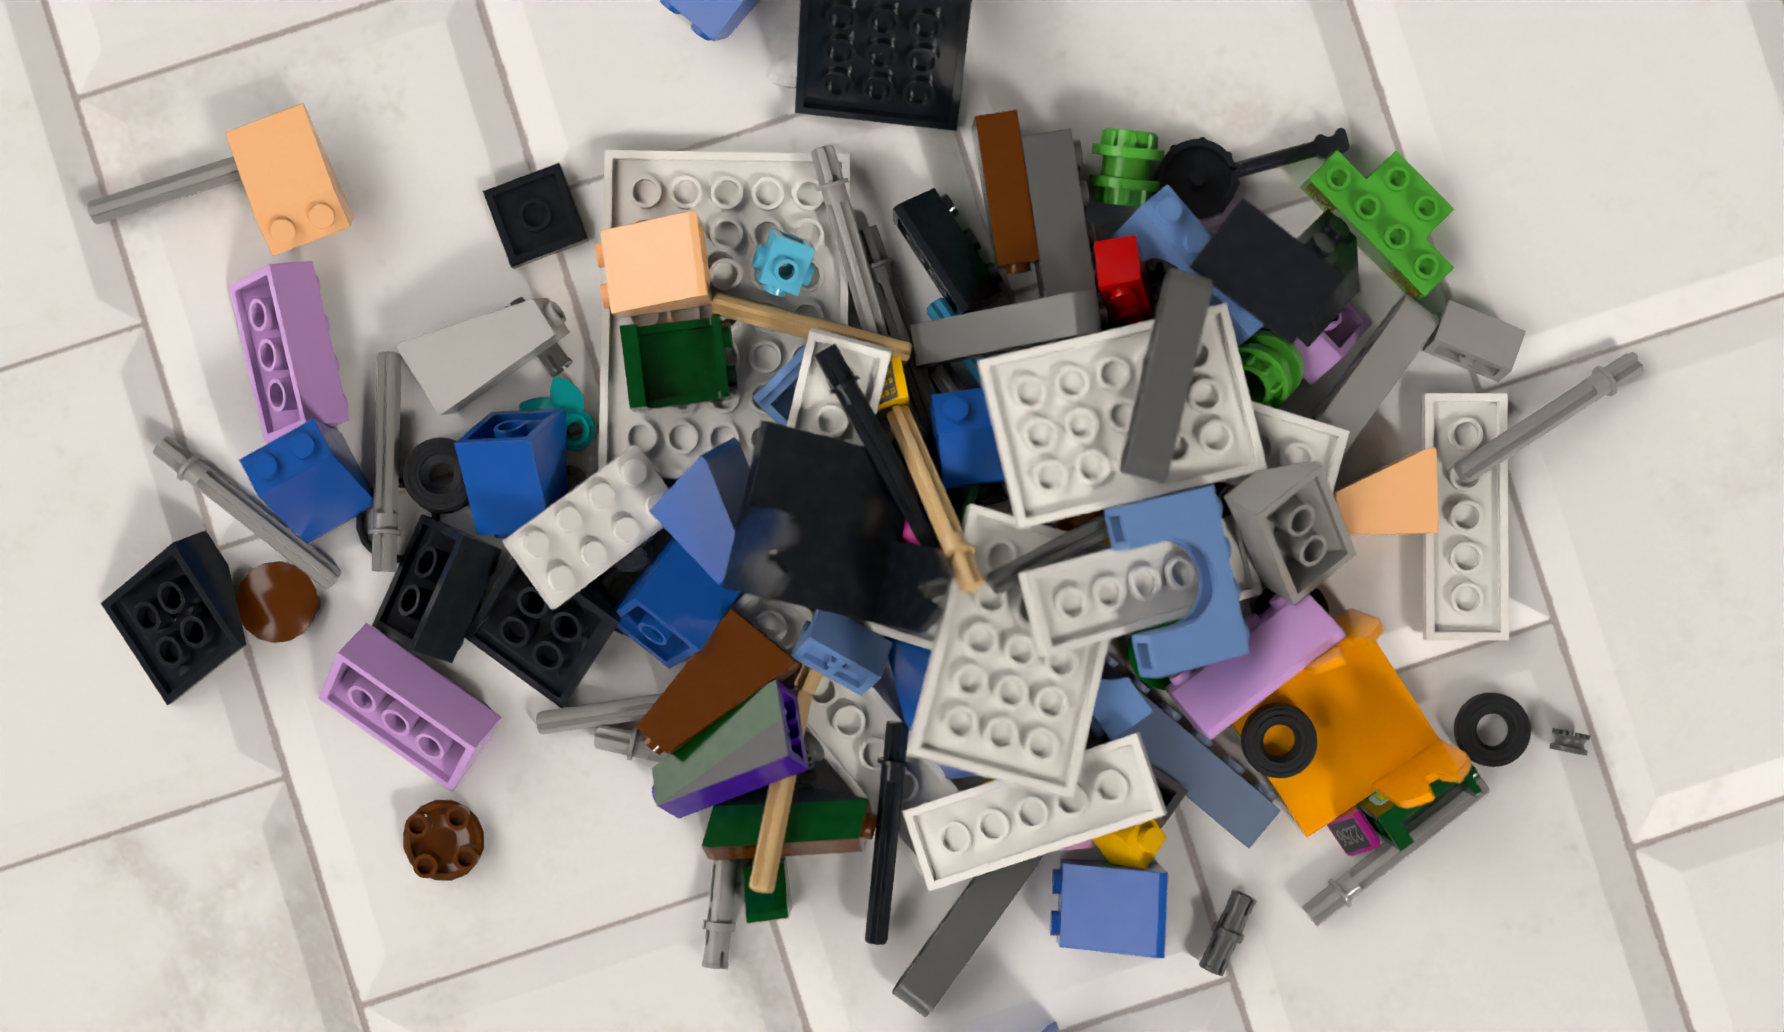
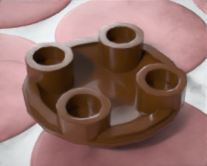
M283 561L263 563L251 570L240 583L236 597L241 622L245 629L256 638L271 643L291 641L303 634L314 621L315 614L319 611L321 605L320 598L310 577L295 565Z
M434 800L420 806L406 820L403 832V848L409 863L413 866L414 872L419 877L452 881L467 875L478 864L484 850V831L478 817L467 806L453 800Z

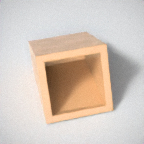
M697 211L600 231L602 242L595 243L596 259L599 268L605 267L607 283L600 286L604 309L611 308V314L615 318L712 305L713 295L704 228Z
M1427 448L1409 453L1334 489L1333 495L1349 536L1439 533L1437 448Z

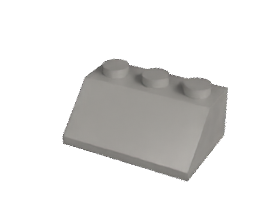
M1317 461L1257 470L1224 496L1262 584L1293 605L1297 604L1357 555L1323 467Z

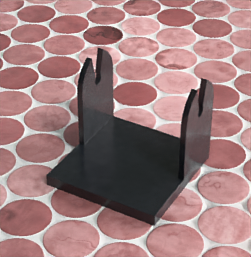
M800 0L795 113L957 131L972 0Z
M761 421L722 588L870 621L906 631L923 633L927 632L936 623L943 612V609L931 598L924 596L926 585H936L951 579L949 563L944 552L929 546L900 542L905 518L864 446L769 421ZM899 456L907 472L909 473L911 479L913 480L910 471L907 467V464L904 460V457Z

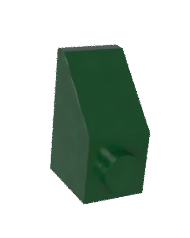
M752 858V862L745 863L743 867L746 923L789 918L792 909V899L786 858H780L775 888L772 893H760L750 888L749 884L755 859Z

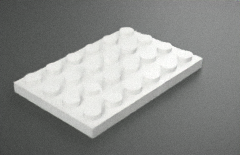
M1227 303L1208 307L1170 470L1163 484L1120 473L1121 457L1154 320L991 357L977 362L1017 529L1267 469Z
M970 504L966 506L961 528L967 542L972 543L976 549L974 558L985 581V585L978 587L979 592L971 595L969 591L962 594L952 571L950 572L951 580H948L942 605L943 612L939 617L906 755L1060 797L1073 798L1110 639L1049 657L1039 658L1021 584L1002 594H995L991 590L986 576L993 570L1066 533V531L1042 524L1017 529L1014 516ZM1100 541L1068 559L1112 548V546Z

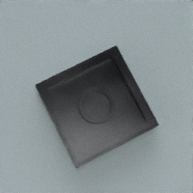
M560 163L483 191L512 269L589 241Z

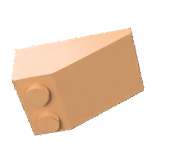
M304 103L225 132L253 214L272 256L351 226L354 215Z

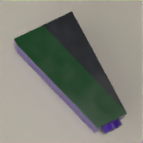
M777 680L766 684L652 768L654 781L652 796L657 807L680 819L808 770L809 766L797 694Z

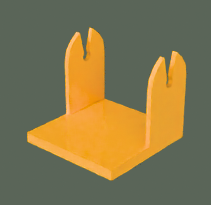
M1350 608L1334 619L1347 636L1231 724L1241 739L1242 729L1248 717L1258 708L1270 703L1293 705L1311 719L1317 733V750L1308 767L1299 774L1289 778L1265 776L1307 838L1375 792L1401 808H1411L1435 800L1429 784L1437 779L1447 782H1461L1472 767V762L1466 752L1439 739L1379 647L1376 640L1385 629L1379 618ZM1285 725L1271 727L1267 730L1263 739L1265 750L1273 756L1287 754L1291 751L1295 742L1293 731Z

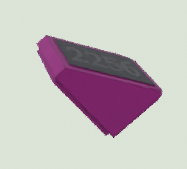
M1354 807L1327 824L1344 852L1349 856L1376 849L1381 845L1380 839L1362 812Z

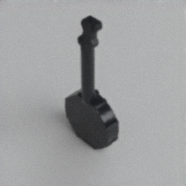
M1338 128L1331 137L1319 134L1311 142L1234 162L1230 151H1226L1215 142L1206 140L1205 137H1200L1199 139L1186 140L1177 145H1171L1169 151L1164 156V160L1161 161L1158 171L1154 175V180L1161 182L1160 190L1168 184L1201 222L1223 215L1240 186L1238 178L1314 157L1326 159L1329 153L1334 150L1345 153L1350 148L1346 130Z

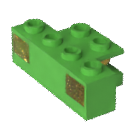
M1337 150L1300 186L1323 212L1329 209L1335 216L1343 219L1348 225L1349 230L1357 237V246L1405 294H1409L1416 301L1424 298L1454 269L1426 239L1454 208L1397 151L1388 157L1371 175L1365 178Z

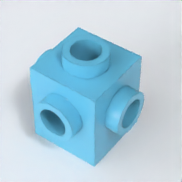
M771 228L766 244L758 245L752 260V268L756 269L754 274L758 282L763 284L762 289L779 297H785L786 292L798 296L801 286L807 287L814 273L815 263H812L811 260L816 249L812 243L806 239Z

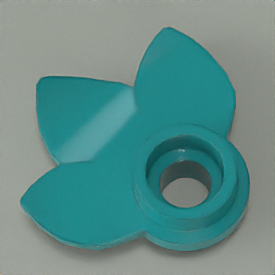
M554 377L550 388V398H533L519 404L520 411L564 408L568 450H583L595 438L596 426L593 419L584 412L585 402L582 392L572 382L564 378ZM573 423H579L583 428V432L578 438H573L569 434V428Z

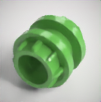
M1106 128L1102 131L1100 144L1093 143L1092 154L1103 155L1101 175L1089 174L1088 185L1095 186L1094 199L1096 201L1106 204L1140 207L1152 197V192L1160 191L1161 182L1149 180L1152 160H1164L1165 151L1157 150L1158 136L1155 133Z
M1267 330L1255 332L1238 347L1250 400L1278 409L1289 395L1297 389L1303 379L1304 363L1299 350L1294 343L1289 345L1274 332Z

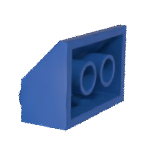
M983 388L931 395L929 414L940 477L945 490L1005 482Z

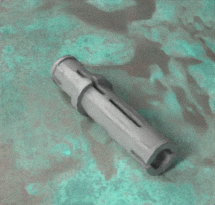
M738 859L713 860L707 919L703 920L702 929H706L702 967L720 969L721 967V969H728L731 932H735L736 922H732Z

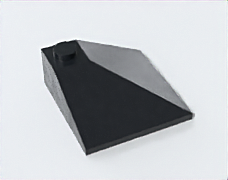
M206 530L171 543L101 602L106 613L167 706L178 700L247 645L229 565Z
M512 556L467 629L464 638L558 707L564 708L622 618L593 581L556 609L551 610Z

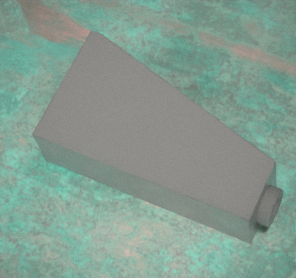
M538 298L402 341L395 347L435 410L441 416L457 413L564 338L570 331L564 323L566 322V316L558 304L550 301L549 298Z

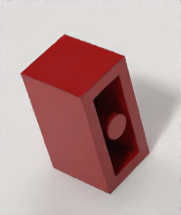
M1136 235L1094 242L1098 285L1112 324L1132 325L1139 323L1142 319L1153 317L1148 271Z

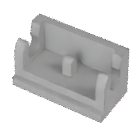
M1449 299L1445 304L1443 312L1438 313L1437 317L1440 321L1428 338L1423 351L1499 382L1512 371L1526 331Z

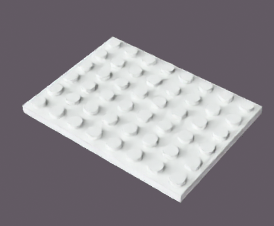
M605 150L603 230L697 211L704 228L713 298L717 292H723L848 326L849 283L822 191H817L816 186L820 184L811 153ZM836 153L843 178L848 177L849 182L845 183L850 199L851 154ZM771 228L806 239L816 249L811 260L812 263H815L813 276L807 287L801 286L798 296L786 292L785 297L770 294L762 289L763 284L758 282L754 274L756 269L752 268V260L759 244H766ZM603 267L602 284L607 283L605 267ZM602 303L598 470L628 448L637 444L661 479H679L702 454L733 437L740 443L750 468L761 421L776 423L753 400V397L806 345L807 339L721 316L722 324L730 323L733 348H726L727 364H735L738 380V389H731L732 400L633 412L629 407L620 326L629 324L647 326L710 318L713 313L711 312V306L615 318L611 314V308L604 309Z

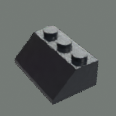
M932 188L893 207V222L956 315L979 311L1001 296L1002 289L999 285L1004 282L1003 278L992 262L985 265L978 255L977 251L981 249V245L970 228L962 230L954 217L959 212L946 193L940 197L936 189Z
M1326 209L1296 238L1345 275L1344 279L1299 335L1298 339L1307 348L1360 291L1357 237L1349 230L1346 222L1340 217L1335 216L1329 209Z
M421 513L372 626L413 651L453 663L458 650L463 645L464 636L473 615L480 606L481 597L488 581L497 568L502 549ZM435 529L436 532L430 545L424 548L419 555L415 556L416 553L428 542L432 530Z

